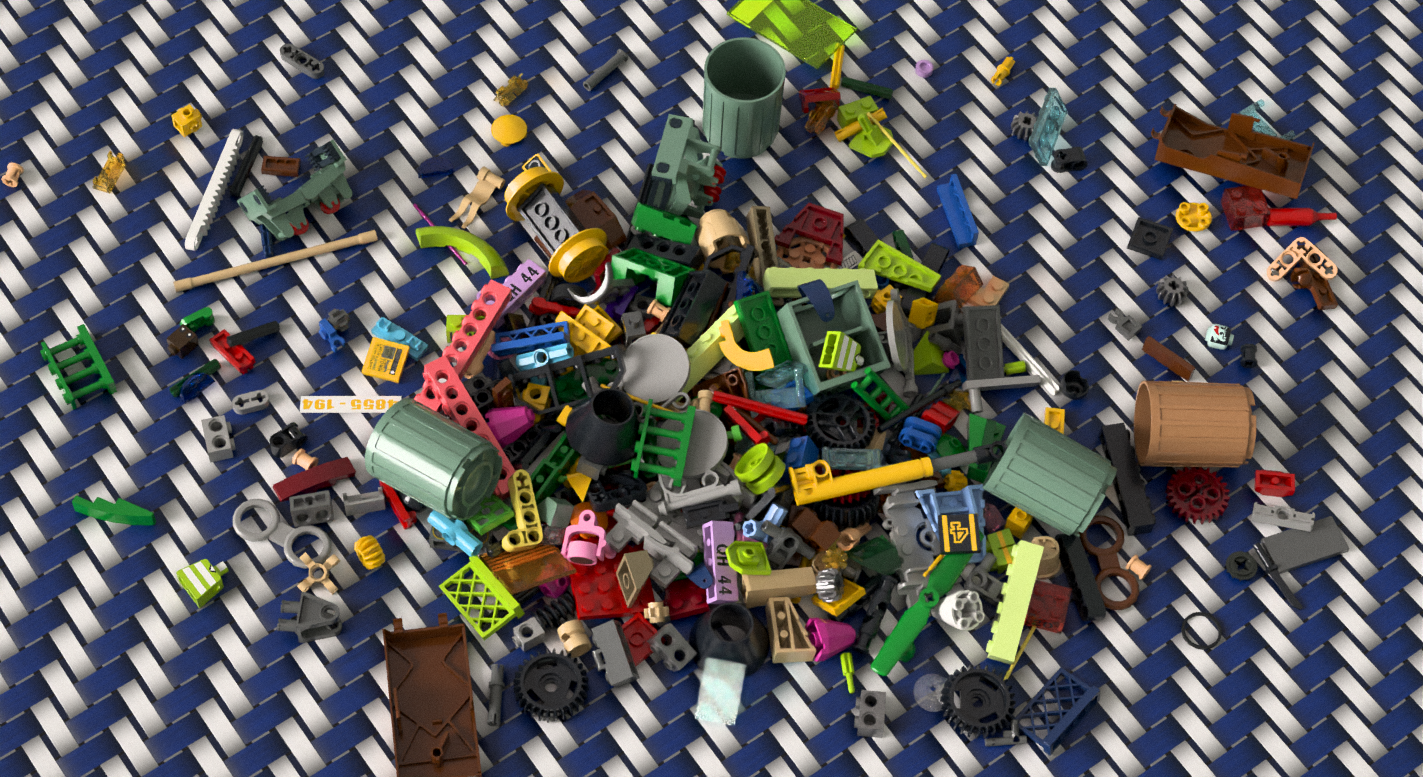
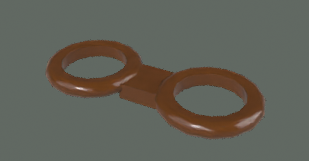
M1095 515L1083 533L1079 532V537L1084 550L1096 556L1099 573L1095 576V580L1104 605L1111 610L1130 608L1138 599L1139 584L1129 571L1120 567L1117 552L1122 549L1125 542L1124 531L1121 525L1114 519L1103 515ZM1095 524L1109 526L1116 535V543L1106 549L1097 548L1088 541L1087 529ZM1110 576L1121 577L1131 587V595L1123 601L1110 600L1103 594L1101 582Z

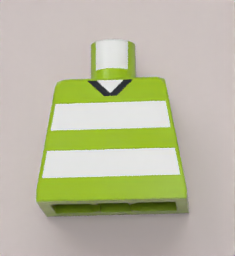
M827 331L819 367L854 372L856 367L859 368L864 363V358L859 355L861 350L860 344L841 331Z
M203 559L178 570L176 574L178 581L196 605L201 608L223 589L224 585L220 576L229 570L223 561L213 567L207 559Z

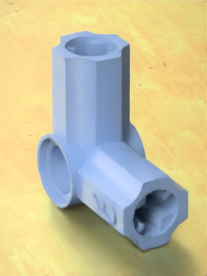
M772 502L763 520L755 521L751 519L744 522L742 526L743 535L763 541L769 545L773 537L761 531V525L765 520H768L780 527L788 512L787 509Z

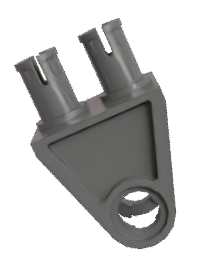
M956 300L939 303L934 323L941 325L921 330L920 340L927 330L929 333L936 331L944 337H949L952 342L961 347V338L964 335L963 313L960 312Z
M307 592L301 593L300 602L282 600L281 613L298 614L297 620L279 618L277 631L295 632L298 635L299 643L335 637L342 631V622L339 618L340 610L332 602ZM333 610L335 612V615L330 614L326 611ZM338 624V627L333 630L326 627V625Z

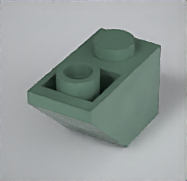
M547 497L537 505L540 520L546 522L549 528L559 530V527H568L574 506L567 500Z

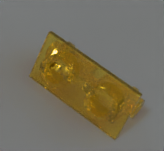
M523 73L518 77L514 75L509 79V85L506 87L501 86L495 92L497 95L493 101L498 98L501 106H508L516 98L512 92L519 96L526 90L528 82L521 79Z

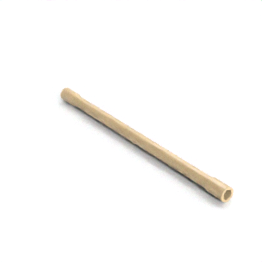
M371 230L356 236L193 278H185L173 283L177 293L196 286L358 244L374 242L378 239L376 231Z

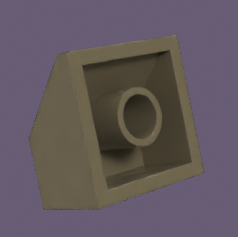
M647 550L624 554L616 571L627 608L633 606L654 568L653 558L649 556Z

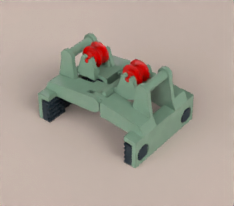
M333 139L305 156L309 157L307 160H311L310 165L313 163L312 168L315 167L314 171L317 172L310 176L311 179L291 195L283 199L279 197L276 200H270L271 196H267L269 193H265L266 188L263 190L264 185L238 199L237 203L249 221L253 220L259 225L263 223L278 241H284L286 238H290L293 235H301L308 230L309 223L305 218L303 208L310 205V203L314 202L325 214L337 212L340 208V202L352 196V190L343 174L346 170L344 161L347 159Z

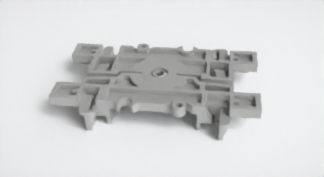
M724 461L712 471L718 474L720 485L724 484L726 486L730 481L738 479L742 495H727L703 503L722 499L727 504L738 502L740 509L742 505L749 508L756 502V496L746 486V483L742 482L735 475L734 470ZM662 474L665 488L672 493L679 494L683 483H681V487L673 486L671 491L669 482L672 478ZM702 477L685 479L688 484L686 492L704 487L703 484L700 485ZM708 478L706 480V485L709 486L714 484L716 478ZM658 480L648 491V497L645 499V502L634 500L629 509H626L620 503L616 505L613 518L618 523L606 535V542L613 550L619 553L631 540L637 545L644 541L643 549L647 550L649 554L661 562L650 573V577L666 589L680 574V571L685 574H690L693 571L694 563L692 560L697 555L698 550L704 553L702 526L687 529L684 515L681 512L683 508L669 511V516L666 517L665 515H660L658 504H661V501L666 503ZM735 514L730 515L732 520H734Z

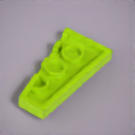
M879 239L858 264V269H874L875 275L928 292H932L941 280L940 274Z

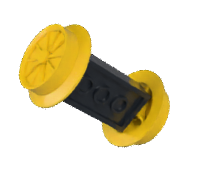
M544 167L530 168L519 174L505 191L504 198L507 202V216L514 221H527L552 255L549 262V271L553 276L563 277L569 283H576L587 279L593 275L595 269L600 266L605 256L609 254L608 248L605 246L607 242L606 233L599 228L585 229L560 196L564 180L559 173L549 172Z

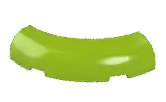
M430 226L416 229V236L421 248L445 247V245L457 247V250L469 255L472 254L479 259V262L486 269L491 279L509 275L505 262L499 253L486 241L472 233L445 226Z

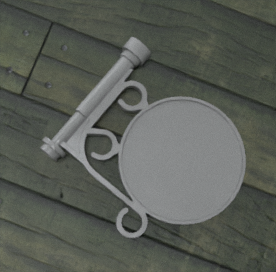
M891 289V300L886 305V326L890 352L896 370L903 371L905 374L903 396L914 398L918 395V386L915 383L914 351L912 348V334L915 332V326H913V323L907 322L900 305L899 289Z
M650 334L634 341L623 354L627 371L618 386L619 390L624 392L625 389L628 394L645 401L653 399V404H663L661 406L663 408H668L673 404L677 410L683 411L688 409L691 399L682 390L689 380L691 365L684 347L674 338L663 334ZM589 377L593 393L602 390L595 377ZM583 382L582 387L586 391L585 384ZM613 382L609 383L607 386L611 387ZM686 397L684 405L678 406L675 403L678 398ZM633 402L635 407H641L643 412L644 404ZM641 412L639 416L642 418V419H641L642 423H644V420H645V419H643V418H644L645 416H642V412ZM611 417L615 423H620L617 419Z
M700 409L695 411L682 478L683 487L680 493L676 494L668 491L665 488L662 474H658L666 503L661 501V504H658L661 516L665 515L666 517L669 516V511L697 505L727 495H742L738 479L730 481L726 486L724 484L720 485L718 474L712 472L722 463L726 456L728 435L722 422L708 411ZM668 419L661 428L679 431L684 429V424L681 421ZM657 436L658 447L675 450L680 448L681 442H678V439ZM658 455L656 465L660 466V462L664 467H676L677 460H674L673 457ZM702 477L704 487L686 492L688 484L685 479ZM710 477H715V483L707 486L706 480ZM673 478L669 482L671 491L673 490Z

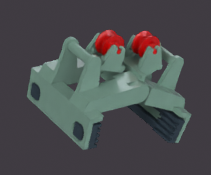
M668 115L652 170L653 183L646 205L679 216L682 214L701 219L704 215V207L712 206L713 203L719 201V195L722 191L717 184L724 182L726 170L722 168L723 164L716 161L721 148L718 145L700 140L699 130L693 127V118ZM702 153H708L710 154V156H706V158L703 159ZM691 200H693L694 205L697 206V208L688 205L691 203Z

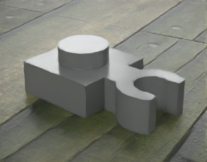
M1119 308L1115 310V314L1118 317L1113 316L1111 313L1108 316V320L1111 323L1117 324L1115 329L1128 341L1142 330L1143 326L1130 315L1124 317L1122 310Z

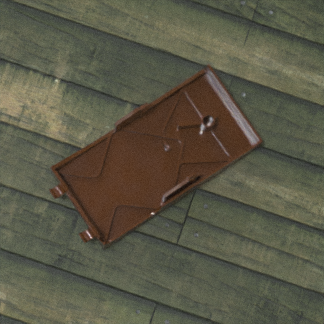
M1174 104L1173 109L1170 111H1166L1163 106L1161 107V115L1168 117L1163 132L1157 133L1154 128L1151 131L1152 137L1159 140L1155 160L1294 199L1298 198L1312 155L1314 142L1312 146L1253 131L1254 121L1260 123V119L1253 118V116L1232 113L1228 129L1204 122L1177 107V104Z
M439 613V626L403 630L402 618L393 619L394 631L390 632L382 629L397 777H482L465 623L448 625L447 613Z

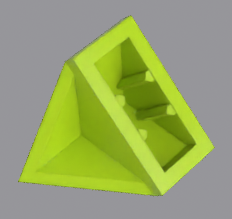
M927 330L914 349V375L949 373V368L942 362L944 351H941L937 345L929 342L928 336L930 333Z

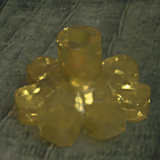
M829 548L826 551L827 555H824L822 558V562L826 563L825 568L833 567V569L840 571V567L845 569L847 567V562L845 561L848 559L847 553L841 554L842 549L836 548L835 551Z

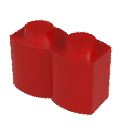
M940 400L937 403L934 402L929 410L926 409L921 419L938 425L942 430L941 436H943L954 426L960 411Z

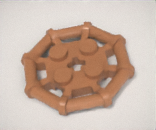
M799 235V237L793 238L789 249L777 245L776 253L779 268L812 267L814 269H824L825 266H830L831 269L838 268V265L825 261L826 258L822 254L823 251L826 254L830 249L828 244ZM799 245V247H797V248H794V249H791V248H790V247ZM783 254L787 255L788 258H782Z

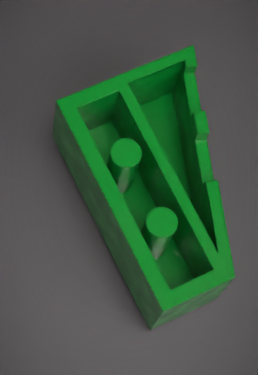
M638 202L631 220L635 230L644 233L649 231L655 237H665L669 241L689 245L697 227L688 218Z
M969 413L967 422V451H972L974 447L982 445L987 420ZM996 422L993 442L1002 441L1006 429L1005 425ZM997 447L993 448V452L995 455L997 454L999 449ZM993 461L988 463L987 471L977 469L978 465L976 463L967 464V478L984 483L993 465Z

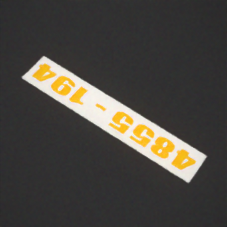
M301 396L300 413H385L391 406L401 400V396Z

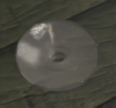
M926 674L920 677L913 689L916 703L921 708L930 712L944 710L941 709L943 702H940L941 690L948 679L939 674ZM931 688H936L938 691L933 692Z

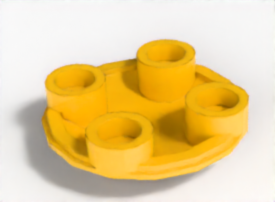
M503 115L494 120L491 126V133L503 146L508 147L526 138L527 125L522 118L516 115Z
M1182 202L1176 211L1177 223L1188 231L1197 232L1207 229L1212 222V215L1208 210L1209 206L1206 203Z

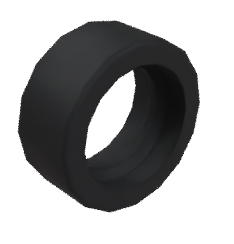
M568 283L555 286L552 291L551 302H557L568 307L573 306L578 309L584 307L585 304L576 301L567 289L571 287L579 295L588 296L585 289Z

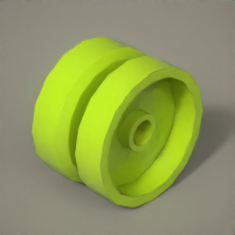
M761 443L743 454L735 466L734 473L742 482L746 483V486L753 494H761L779 481L786 465L777 455H774V452L767 444Z

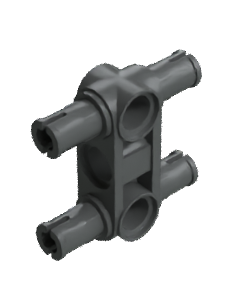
M765 520L761 525V531L773 537L765 549L771 570H782L795 552L809 560L815 555L816 550L804 543L802 538L795 534L793 529L780 528L768 520ZM787 538H792L790 541L784 542Z
M987 553L980 565L974 567L964 583V590L977 592L979 597L997 608L999 601L1002 602L1004 595L1001 594L1004 583L989 574L997 558L993 554ZM972 577H978L981 580V584H975ZM996 613L994 619L990 623L991 626L994 621H997L999 615L998 613Z

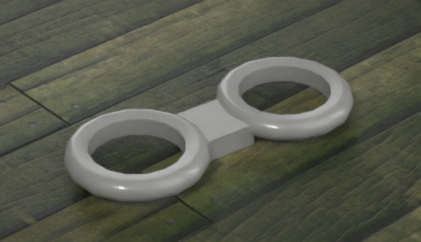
M250 499L243 502L235 510L232 517L233 527L240 537L251 542L269 539L284 547V553L288 561L294 566L303 569L308 568L292 551L293 542L301 535L312 534L321 539L323 549L317 557L312 559L315 563L323 564L331 552V540L324 530L313 525L300 526L295 529L280 521V514L277 508L269 501ZM251 508H263L270 513L272 522L266 530L260 533H252L242 527V515Z

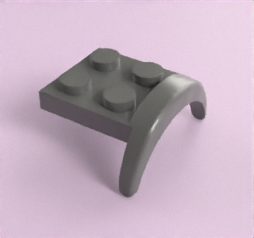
M607 262L605 263L604 281L599 290L593 295L581 296L571 287L567 290L581 304L600 305L606 303V305L614 303L618 296L629 293V289L634 287L635 283L633 279H613L612 266Z

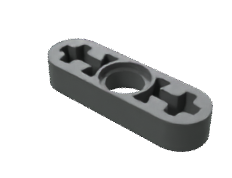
M292 44L281 46L280 55L283 61L313 79H319L324 76L325 71L322 62ZM299 59L307 60L304 64H299L297 61Z

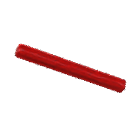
M715 391L713 394V401L721 404H730L736 408L801 425H806L808 420L807 414L720 391Z

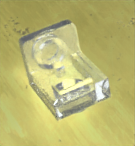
M541 524L543 532L542 545H562L565 532L564 527H548V524Z

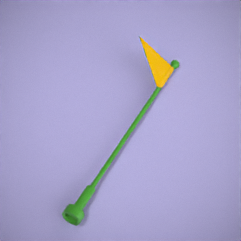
M731 426V431H727L728 439L734 438L735 442L743 440L740 426ZM637 457L632 458L622 464H618L617 466L632 463V460L637 459ZM579 472L567 476L559 475L558 481L563 483L565 480H568L583 502L592 478Z

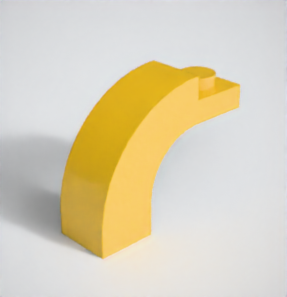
M730 320L721 321L722 326L719 327L721 337L725 338L726 341L719 342V345L728 360L748 371L759 372L776 368L769 348L758 352L742 350L736 343Z

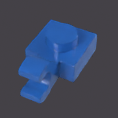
M326 318L319 321V334L324 340L327 339L330 342L331 350L335 353L337 352L336 344H341L345 347L344 339L338 336L336 330Z

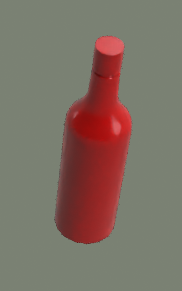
M1268 208L1266 212L1268 227L1310 226L1317 221L1337 219L1336 213H1319L1312 208Z

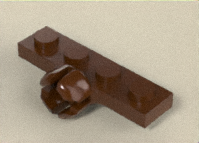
M1298 245L1297 248L1298 250L1302 248L1304 251H1306V254L1304 255L1305 257L1312 250L1310 248L1309 251H1307L1305 249V245ZM1317 254L1310 256L1309 259L1312 263L1319 262ZM1301 259L1299 261L1300 267L1294 268L1290 275L1291 283L1300 284H1292V286L1296 289H1309L1319 310L1335 309L1338 303L1328 280L1322 278Z

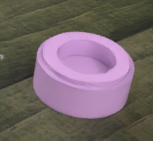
M928 60L918 61L915 68L916 74L923 78L931 76L934 68L933 64Z

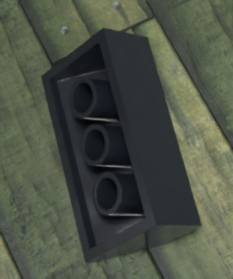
M711 270L690 271L659 334L674 338L684 348L691 347L707 327L708 320L716 309V303L723 294L727 282Z

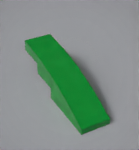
M75 496L72 500L76 512L96 519L128 525L156 524L153 512L121 498H118L115 504L100 497H97L93 503L79 496Z

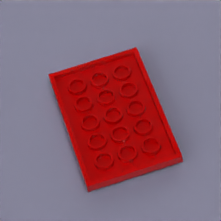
M608 516V526L605 530L606 535L618 523L612 516ZM559 527L563 545L566 528ZM575 534L571 537V542L585 541L598 546L600 537L594 536L584 539L580 534ZM631 540L619 553L616 552V556L612 559H608L604 553V561L597 558V564L579 565L569 562L565 558L578 620L634 616L638 612L644 615V609L649 608L648 603L655 602L649 576L633 606L627 608L616 576V571L624 554L643 551L642 542L637 545Z

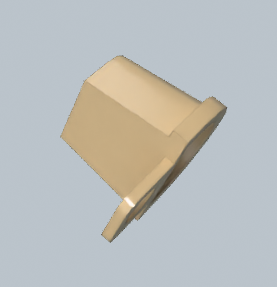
M1049 536L1034 537L1031 543L1044 547L1036 579L1039 581L1052 578L1059 572L1062 566L1059 559V544L1054 538Z

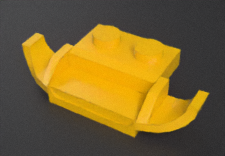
M585 304L575 319L560 311L555 320L556 323L562 321L569 322L570 341L581 349L590 353L612 347L606 341L617 326ZM564 327L558 328L560 332L564 331Z

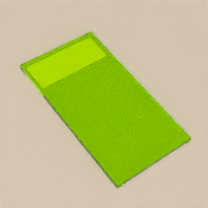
M739 0L727 12V15L816 69L857 31L855 27L809 0Z

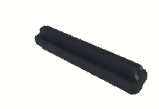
M272 321L230 335L226 338V342L229 347H234L278 332L280 325L277 321Z

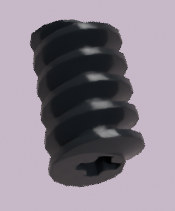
M566 593L564 598L558 597L557 602L552 600L550 605L544 604L543 609L537 608L536 613L531 611V616L536 618L546 633V626L548 625L553 629L554 621L561 625L560 618H563L566 622L568 621V614L574 618L576 608L572 598Z

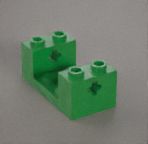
M634 247L612 255L611 261L613 279H633L635 285L645 281L646 275L651 279L658 280L655 299L667 307L673 306L688 273L696 270Z

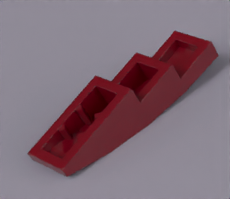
M345 457L292 475L274 484L273 489L280 502L289 501V497L315 493L318 489L334 486L337 480L354 477L356 470L349 458Z

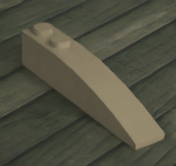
M752 206L746 216L750 245L755 246L758 254L757 258H754L753 267L760 293L764 292L762 277L766 269L778 267L770 206ZM771 297L774 306L784 305L782 297Z

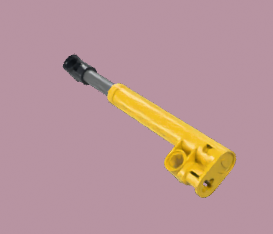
M995 441L992 444L974 447L972 451L931 460L929 457H924L920 460L915 459L832 478L829 464L824 460H817L814 463L806 464L805 467L797 469L788 467L794 498L797 506L929 477L933 476V472L976 463L979 465L992 461L999 462L1007 450V445L1002 441ZM993 448H999L1002 454L995 455ZM815 467H822L825 473L823 475L817 474Z

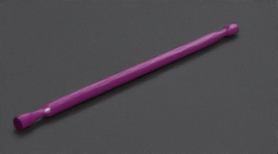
M416 203L413 204L428 224L435 226L425 213L419 209ZM447 245L464 265L468 264L453 246Z

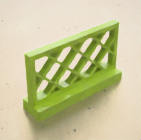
M476 555L469 557L470 562L440 584L439 587L485 641L514 617L519 619L525 613L519 603ZM469 570L474 572L473 579H464V574ZM451 584H458L457 592H449L446 588ZM462 584H472L470 592H461ZM476 584H484V592H475ZM460 596L469 597L468 605L459 604ZM473 597H483L482 604L472 605ZM487 597H496L495 605H486ZM471 609L480 610L479 618L470 617ZM484 610H494L493 617L483 618ZM498 610L508 611L509 614L505 617L497 618ZM482 622L491 623V628L483 633L481 630Z

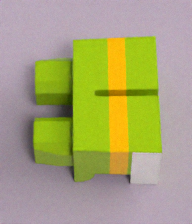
M1010 528L987 535L986 554L991 553L997 558L989 572L997 570V573L1001 574L1004 570H1007L1009 563L1012 564L1014 557L1011 556V552L1015 542Z

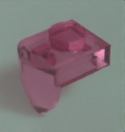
M985 504V508H983L985 527L989 533H992L1004 525L1006 521L994 504Z

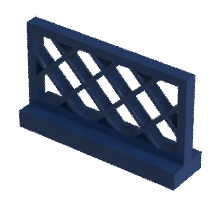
M1060 667L1014 718L1018 719V723L1021 719L1031 718L1032 726L1023 727L1021 724H1018V731L1042 746L1044 752L1051 756L1099 702L1100 689L1094 685L1091 688ZM1062 675L1068 679L1069 684L1057 685V680ZM1081 688L1086 692L1082 696H1074L1073 689ZM1070 689L1071 697L1059 698L1058 690ZM1047 691H1056L1057 698L1045 699L1044 694ZM1072 702L1073 707L1068 710H1061L1060 703ZM1058 703V711H1047L1046 704ZM1043 704L1044 712L1032 713L1034 705ZM1048 716H1060L1058 723L1049 724ZM1045 717L1046 724L1034 725L1033 718ZM1047 729L1048 735L1042 740L1036 735L1035 730Z

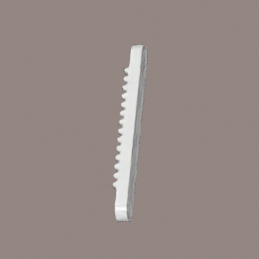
M232 129L187 234L185 248L188 250L196 251L203 236L208 235L207 230L210 229V224L213 223L212 218H215V212L218 211L217 206H220V200L223 199L222 194H225V188L228 187L229 177H232V171H235L234 165H237V160L240 159L239 149L244 136L241 130Z

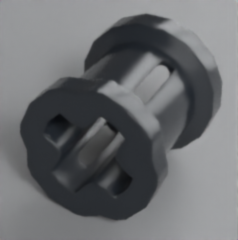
M1254 344L1242 345L1240 347V352L1242 353L1240 365L1244 368L1256 367L1258 364L1255 355L1257 346Z

